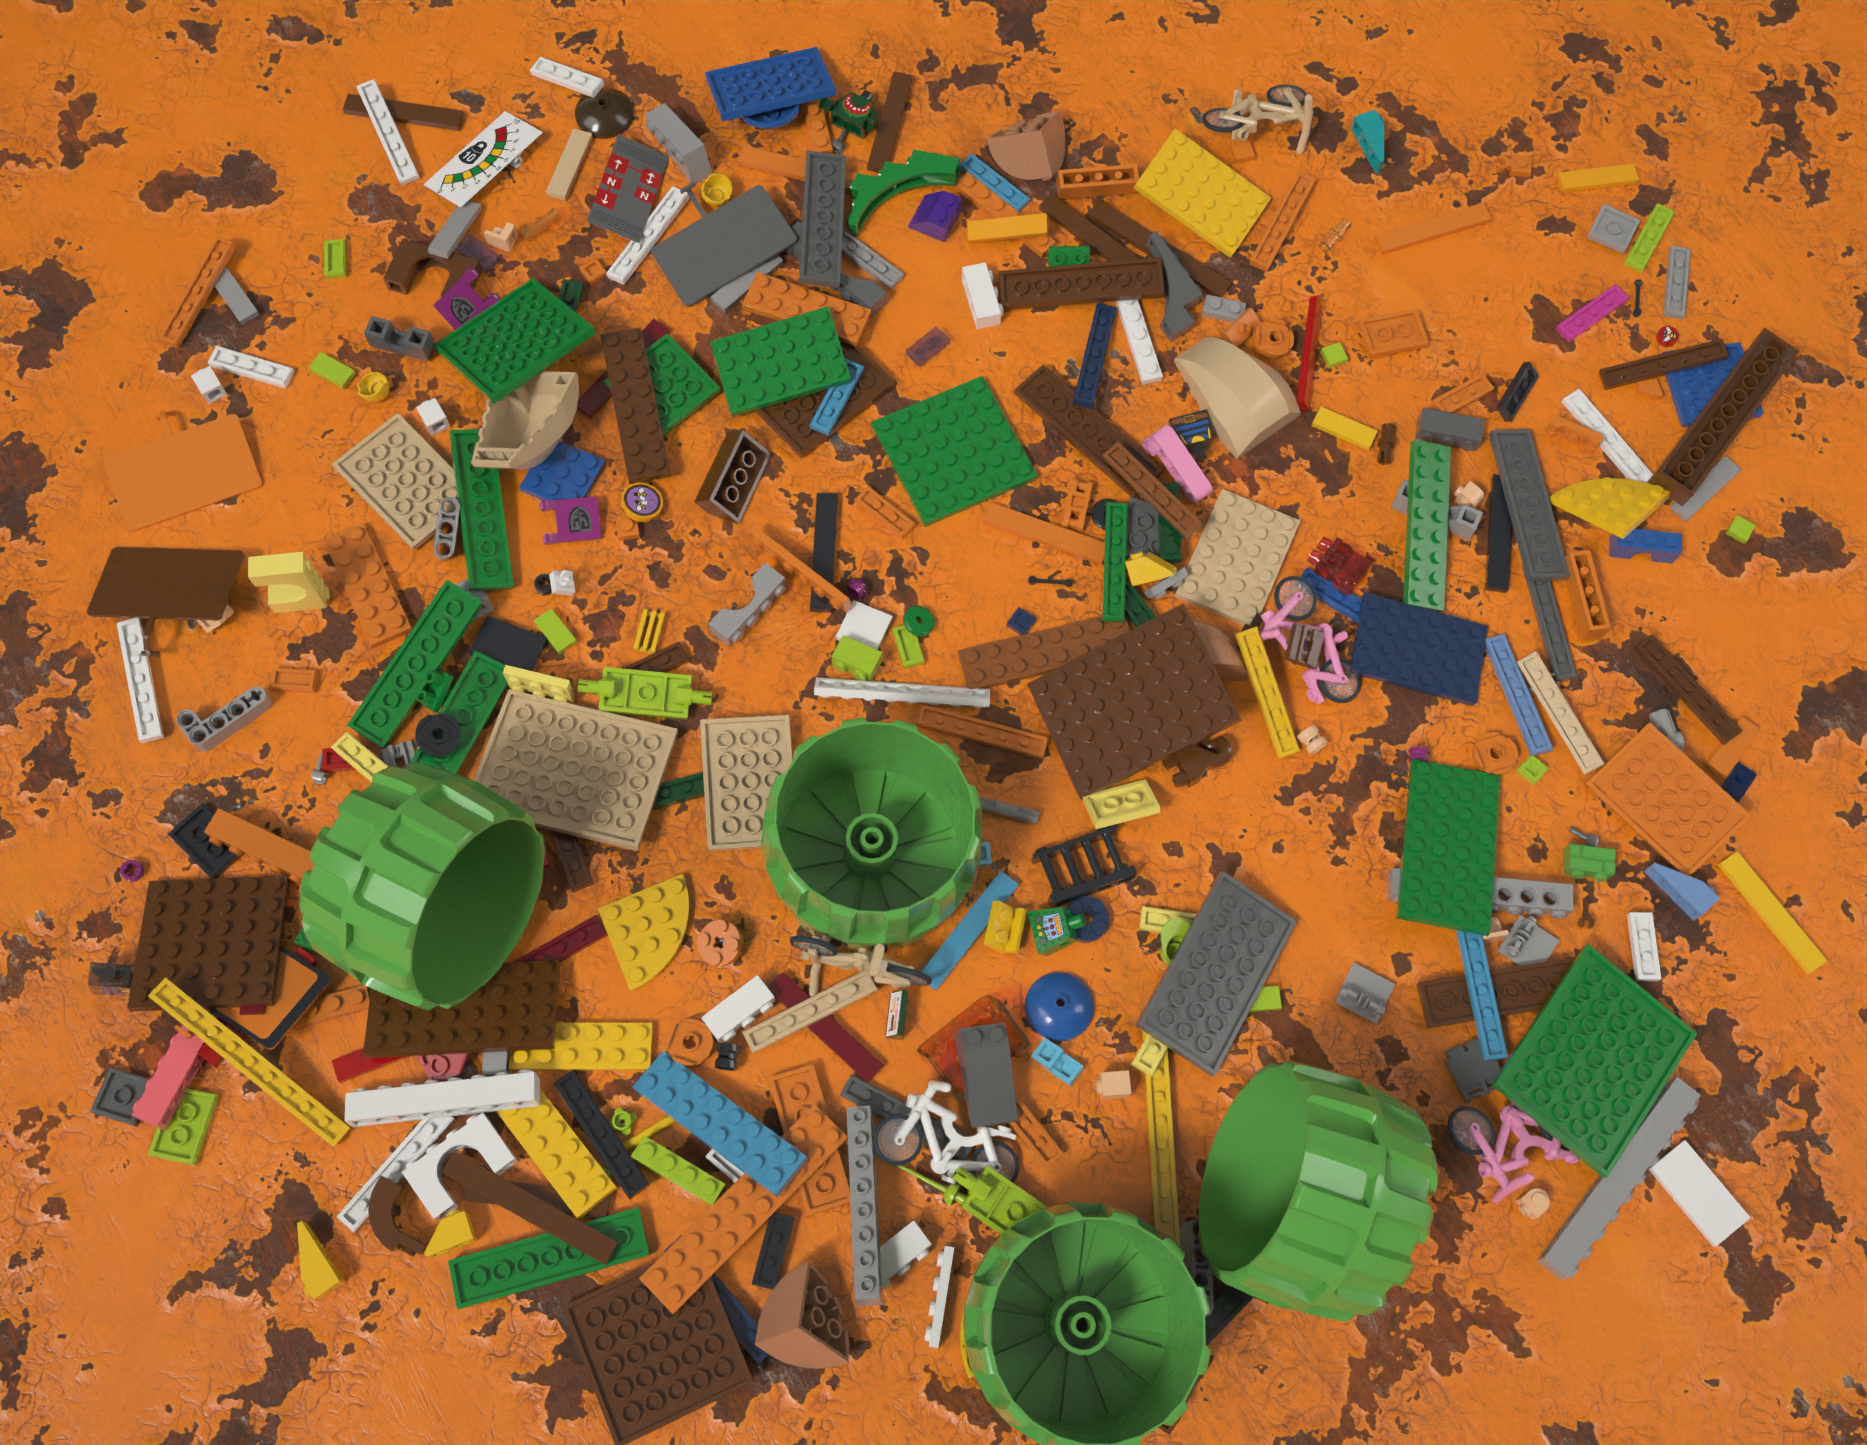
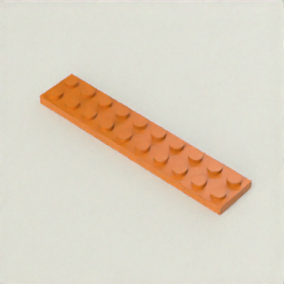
M815 1104L781 1136L782 1139L806 1155L808 1160L778 1197L744 1173L639 1278L673 1315L848 1139Z

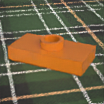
M1247 308L1222 332V335L1227 342L1238 347L1254 332L1261 321L1253 308Z

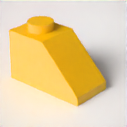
M1143 551L1132 553L1130 554L1131 557L1125 562L1132 586L1170 577L1177 572L1176 566L1151 552L1143 554Z
M457 1209L447 1213V1218L440 1220L424 1252L427 1258L434 1259L478 1241L469 1213L466 1211L461 1212V1209Z

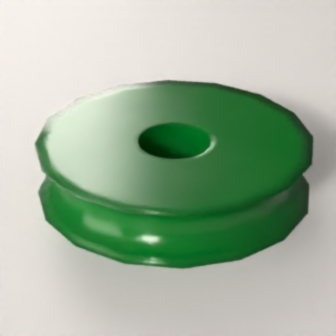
M919 605L912 606L903 615L905 628L915 636H926L935 626L933 615L925 607Z

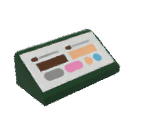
M906 989L890 994L885 1034L888 1039H903L908 991Z

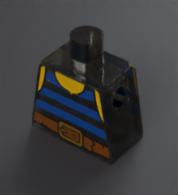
M1207 409L1170 418L1168 425L1175 431L1190 454L1193 453L1195 461L1206 459L1207 454L1205 450L1210 448L1212 442Z
M91 962L88 987L93 995H130L134 972L132 965Z

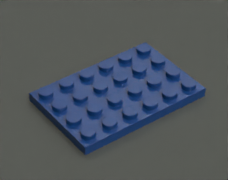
M817 46L705 72L707 84L722 122L837 95L836 87Z

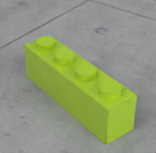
M646 1136L642 1137L631 1155L636 1162L710 1206L728 1188L723 1182Z

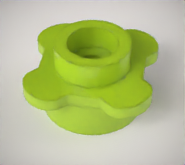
M618 1108L615 1110V1114L609 1124L614 1131L618 1130L623 1135H629L631 1133V1126L637 1120V1116L634 1113L625 1112L623 1108Z

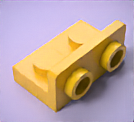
M993 901L983 945L1000 953H1017L1020 947L1027 910L1024 908H1013L1001 901Z

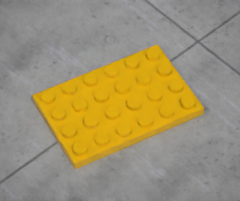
M1176 128L1133 187L1229 258L1234 254L1271 199L1266 193Z

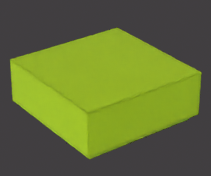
M1340 342L1321 348L1320 353L1328 368L1347 363L1348 357Z
M1736 515L1725 534L1745 544L1756 525Z
M1529 756L1516 772L1534 785L1549 768L1535 756Z

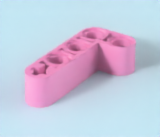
M1165 425L1143 440L1144 450L1152 457L1158 454L1190 502L1196 504L1212 493L1213 490L1210 482L1172 427Z

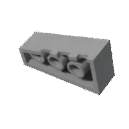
M665 103L645 114L647 130L650 134L653 133L659 144L663 146L690 183L694 181L697 184L712 174L704 144Z

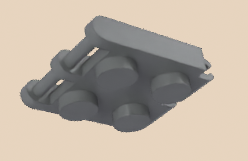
M1478 1038L1464 1044L1466 1052L1462 1045L1445 1051L1448 1059L1444 1062L1465 1104L1470 1103L1473 1098L1480 1095L1487 1096L1490 1094V1091L1495 1090L1496 1088L1493 1086L1487 1087V1085L1492 1084L1501 1071L1497 1060L1483 1061ZM1480 1088V1091H1477V1092H1475V1093H1473V1094H1470V1095L1468 1094V1093H1470V1092H1472V1091L1477 1090V1089Z

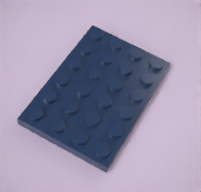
M1365 592L1361 599L1349 673L1474 706L1477 702L1488 626L1425 608L1405 605L1403 602Z

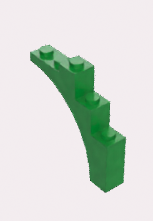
M913 149L906 165L885 161L883 169L879 170L878 177L857 173L855 180L851 181L850 193L853 195L852 213L848 215L846 221L850 234L858 237L863 224L871 213L882 203L899 193L928 185L956 186L960 173L959 158Z

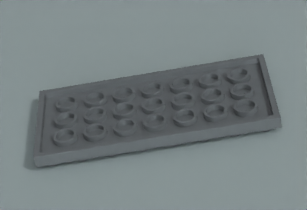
M1224 871L1220 872L1135 1026L1211 1077L1215 1076L1297 921Z

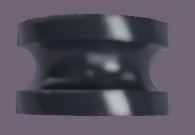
M538 575L534 580L537 593L543 596L550 595L552 589L549 575ZM544 581H547L548 585L542 588L541 585L544 584Z

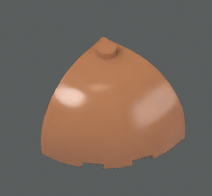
M1061 110L1036 115V118L1029 120L1027 123H1025V119L1010 125V128L1005 129L1004 132L1000 129L987 138L988 146L996 163L1005 172L1019 179H1042V181L1052 179L1060 169L1065 154V129Z
M1192 620L1222 682L1247 680L1249 674L1243 656L1236 644L1216 627L1201 621Z
M807 1262L794 1268L774 1287L763 1306L759 1318L755 1345L772 1357L790 1365L814 1369L831 1368L849 1361L848 1331L843 1330L841 1316H844L837 1296L832 1297L826 1287L828 1281L811 1263Z

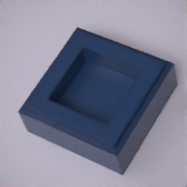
M1018 607L1006 626L1020 635H1025L1036 622V617Z

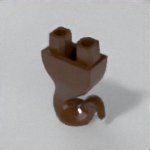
M1219 736L1209 741L1210 737L1201 742L1203 748L1192 745L1162 760L1167 770L1176 766L1179 770V773L1172 775L1175 787L1179 788L1187 785L1189 788L1197 784L1207 770L1226 765L1233 756L1227 739ZM1216 749L1217 753H1212L1208 750Z

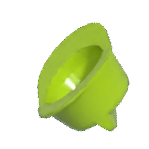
M1181 918L1168 920L1163 925L1161 931L1162 946L1160 954L1166 965H1169L1190 927L1187 921Z

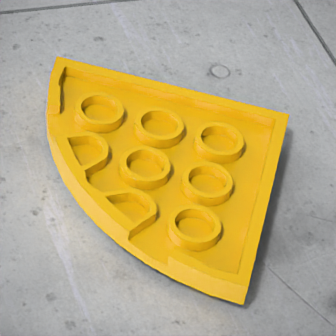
M1605 477L1567 486L1553 494L1550 498V503L1624 539L1669 499L1670 492L1664 490L1659 485L1629 479Z
M683 874L598 908L631 993L653 981L671 963L683 943L689 923L690 902Z

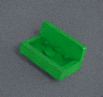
M1088 245L1050 246L1049 251H1047L1048 266L1089 263L1090 248Z

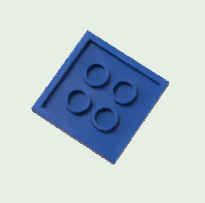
M559 441L553 452L542 463L529 469L519 489L521 492L540 500L584 498L588 496L606 462L602 458Z

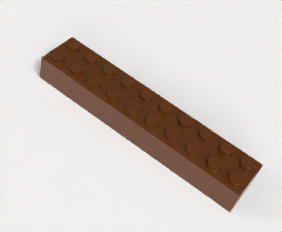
M1764 328L1752 341L1647 482L1652 485H1659L1664 490L1669 491V498L1683 506L1700 487L1799 351Z

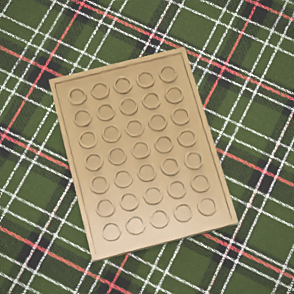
M508 689L474 781L532 815L535 819L534 826L639 851L678 735V729Z

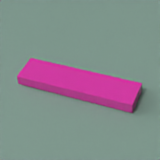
M1615 284L1558 324L1556 330L1570 343L1625 304L1629 297Z

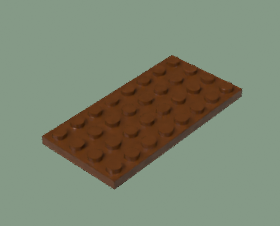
M559 960L503 963L500 970L485 986L480 987L468 996L464 1002L448 1009L435 1006L431 1010H424L371 988L363 1055L365 1058L555 1049L560 962Z

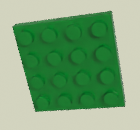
M668 333L646 349L662 433L665 436L721 393V388ZM608 377L603 382L604 385L611 391Z

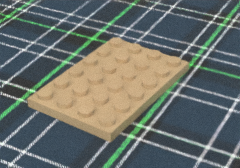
M399 413L332 463L333 468L413 551L435 535L438 508L441 501L446 497L457 499L454 469ZM445 503L443 505L446 512L452 513L455 511L452 503ZM442 524L441 529L445 527L447 524Z
M1222 489L1186 569L1189 575L1183 578L1184 582L1179 585L1175 597L1239 624L1245 625L1246 623L1250 625L1256 613L1261 614L1300 520Z
M789 715L700 720L708 852L762 848L764 812L775 777L784 774L792 763Z

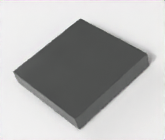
M109 1067L90 1112L137 1127L140 1120L132 1116L133 1106L145 1092L148 1078Z

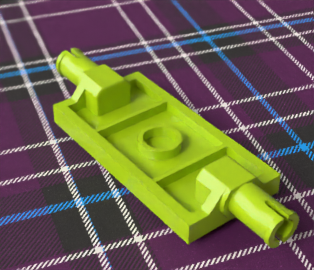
M603 667V676L599 681L579 678L578 693L598 694L600 696L599 711L688 720L689 705L691 703L711 705L712 691H697L691 688L692 675Z
M988 1165L984 1167L977 1178L963 1169L962 1166H959L955 1170L957 1173L953 1174L951 1178L968 1189V1195L960 1207L1000 1235L1019 1220L1047 1207Z

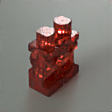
M1324 536L1316 548L1325 554L1323 555L1314 549L1307 561L1316 567L1313 571L1314 574L1317 576L1320 574L1323 579L1334 583L1333 587L1349 596L1368 571L1374 558L1366 555V557L1360 555L1349 544L1342 542L1343 540L1339 537L1333 542Z

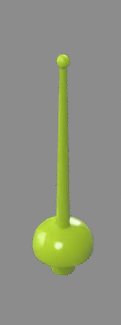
M903 1165L897 1166L943 1191L944 1200L949 1206H952L955 1201L962 1204L966 1198V1195L960 1192L962 1185L959 1183H952L945 1187Z

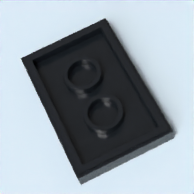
M487 615L468 653L472 656L474 651H477L504 665L533 671L548 640L544 636Z
M202 803L172 829L168 835L211 879L218 878L241 856L228 850L230 847L224 844L219 847L208 841L210 837L204 831L213 818L214 813Z

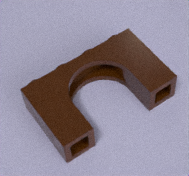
M402 239L383 278L388 290L407 295L419 272L429 267H441L450 272L441 293L442 297L462 277L468 268L475 269L479 274L476 279L469 283L474 290L482 270L478 260L473 257H464L452 252L448 259L428 253L429 246L420 244L415 240Z

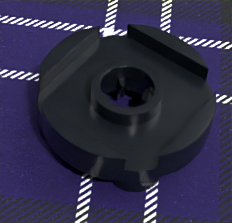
M439 713V715L435 714L432 716L430 714L422 718L417 724L415 742L420 751L425 755L444 759L446 756L453 754L459 747L461 742L460 727L457 721L447 714ZM442 731L443 739L434 740L432 733Z

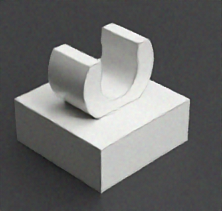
M552 571L549 574L552 594L572 596L575 593L573 571Z

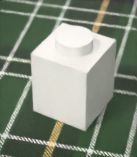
M210 366L200 369L197 373L191 375L208 405L227 395Z
M435 398L424 401L416 407L431 436L450 428L448 420Z

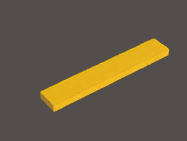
M1258 627L1236 633L1235 636L1277 757L1282 758L1299 752L1300 749Z
M1738 851L1718 864L1724 874L1807 975L1827 962L1823 954Z

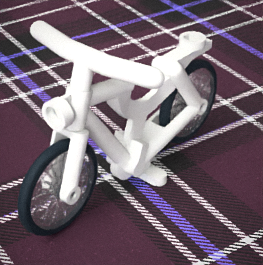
M930 1080L928 1088L921 1096L909 1093L906 1106L912 1109L908 1116L904 1114L887 1116L875 1129L873 1144L877 1155L888 1164L896 1166L905 1165L918 1156L923 1145L922 1130L917 1123L920 1118L933 1156L930 1162L931 1169L938 1174L947 1172V1176L942 1175V1180L956 1184V1181L951 1178L959 1166H962L966 1171H970L977 1178L984 1167L988 1165L1012 1183L1015 1182L1019 1173V1161L1014 1150L1003 1142L992 1141L991 1139L992 1136L1000 1135L1015 1140L1016 1135L1011 1134V1128L998 1125L996 1130L982 1126L978 1127L977 1133L970 1137L961 1136L955 1131L952 1122L957 1120V1114L931 1100L937 1090L942 1092L951 1091V1085L946 1082ZM928 1110L942 1117L941 1124L945 1134L950 1139L942 1152ZM981 1144L974 1152L971 1160L952 1159L961 1146L972 1147Z

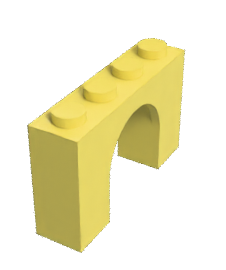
M303 552L248 557V578L255 587L268 585V605L274 613L327 608V600L330 599L329 588L325 587L323 579L319 578L317 570L312 567L311 560L307 559Z

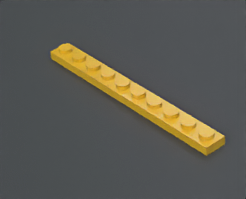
M166 977L148 995L156 1004L333 1148L350 1130V1127Z
M1142 1030V1040L1144 1042L1148 1034ZM1167 1048L1153 1075L1149 1076L1145 1073L1154 1228L1170 1236L1180 1247Z

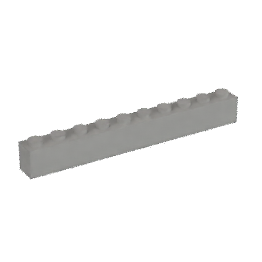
M1679 1077L1668 1081L1609 1176L1606 1178L1598 1176L1536 1260L1559 1280L1568 1277L1571 1279L1579 1270L1577 1264L1581 1259L1585 1260L1591 1254L1593 1242L1595 1240L1599 1241L1606 1233L1604 1227L1608 1222L1612 1223L1620 1213L1618 1208L1622 1203L1626 1204L1633 1196L1631 1190L1635 1185L1639 1186L1646 1178L1644 1173L1647 1168H1652L1660 1158L1657 1156L1661 1149L1665 1150L1673 1140L1670 1138L1674 1131L1678 1132L1684 1126L1686 1121L1683 1119L1685 1116L1693 1113L1698 1107L1696 1101L1701 1096L1698 1092Z

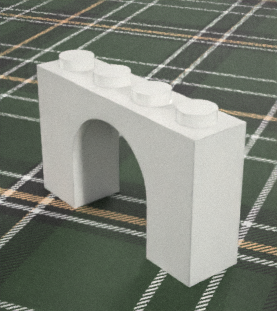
M477 1113L471 1116L466 1121L467 1124L464 1127L452 1130L447 1134L445 1141L429 1147L426 1150V1155L420 1159L416 1158L406 1165L407 1169L402 1172L433 1219L437 1221L442 1220L447 1216V1213L459 1207L445 1187L441 1173L445 1161L454 1151L464 1148L479 1151L493 1172L498 1176L519 1162L484 1113L480 1115Z

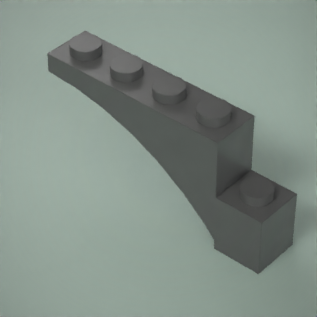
M1156 231L1149 236L1146 245L1154 258L1161 257L1165 290V314L1159 327L1170 342H1173L1191 331L1194 325V318L1187 310L1197 305L1203 294L1199 285L1195 284L1190 278L1188 270L1179 263L1177 255L1168 248L1166 240L1160 237Z

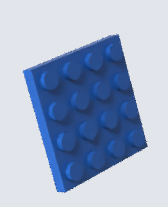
M1741 342L1724 344L1729 355L1727 360L1665 375L1681 427H1687L1692 423L1743 355ZM1759 405L1750 419L1760 418L1763 415L1761 405Z

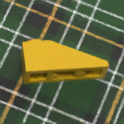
M300 1221L297 1223L301 1280L305 1284L302 1289L309 1299L313 1298L314 1300L321 1301L344 1285L345 1281L309 1224Z

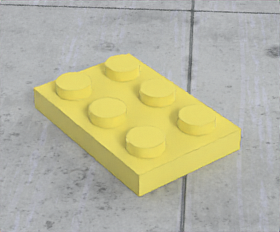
M505 665L503 675L511 690L574 704L576 695L570 680Z
M1146 779L1083 796V804L1096 829L1160 813V805Z

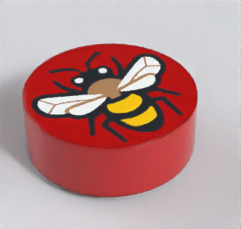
M1671 326L1662 327L1656 335L1657 342L1663 347L1673 346L1679 338L1677 330Z

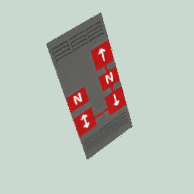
M618 134L587 222L640 243L669 156Z

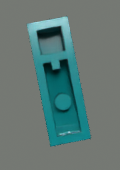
M1375 109L1355 116L1351 130L1374 172L1378 174L1384 163V120Z

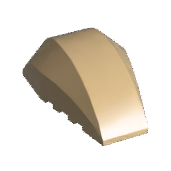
M1205 337L1174 358V363L1185 383L1187 382L1191 389L1190 393L1198 402L1201 413L1207 412L1206 419H1208L1207 424L1210 430L1236 459L1300 416L1301 412L1297 400L1282 376L1261 360L1227 341L1215 337Z
M540 372L537 376L522 384L520 388L515 389L495 404L487 399L485 405L487 411L483 413L482 420L484 423L483 427L479 429L478 435L480 439L475 445L471 461L472 465L486 469L524 470L542 463L553 452L572 424L579 397L577 373Z

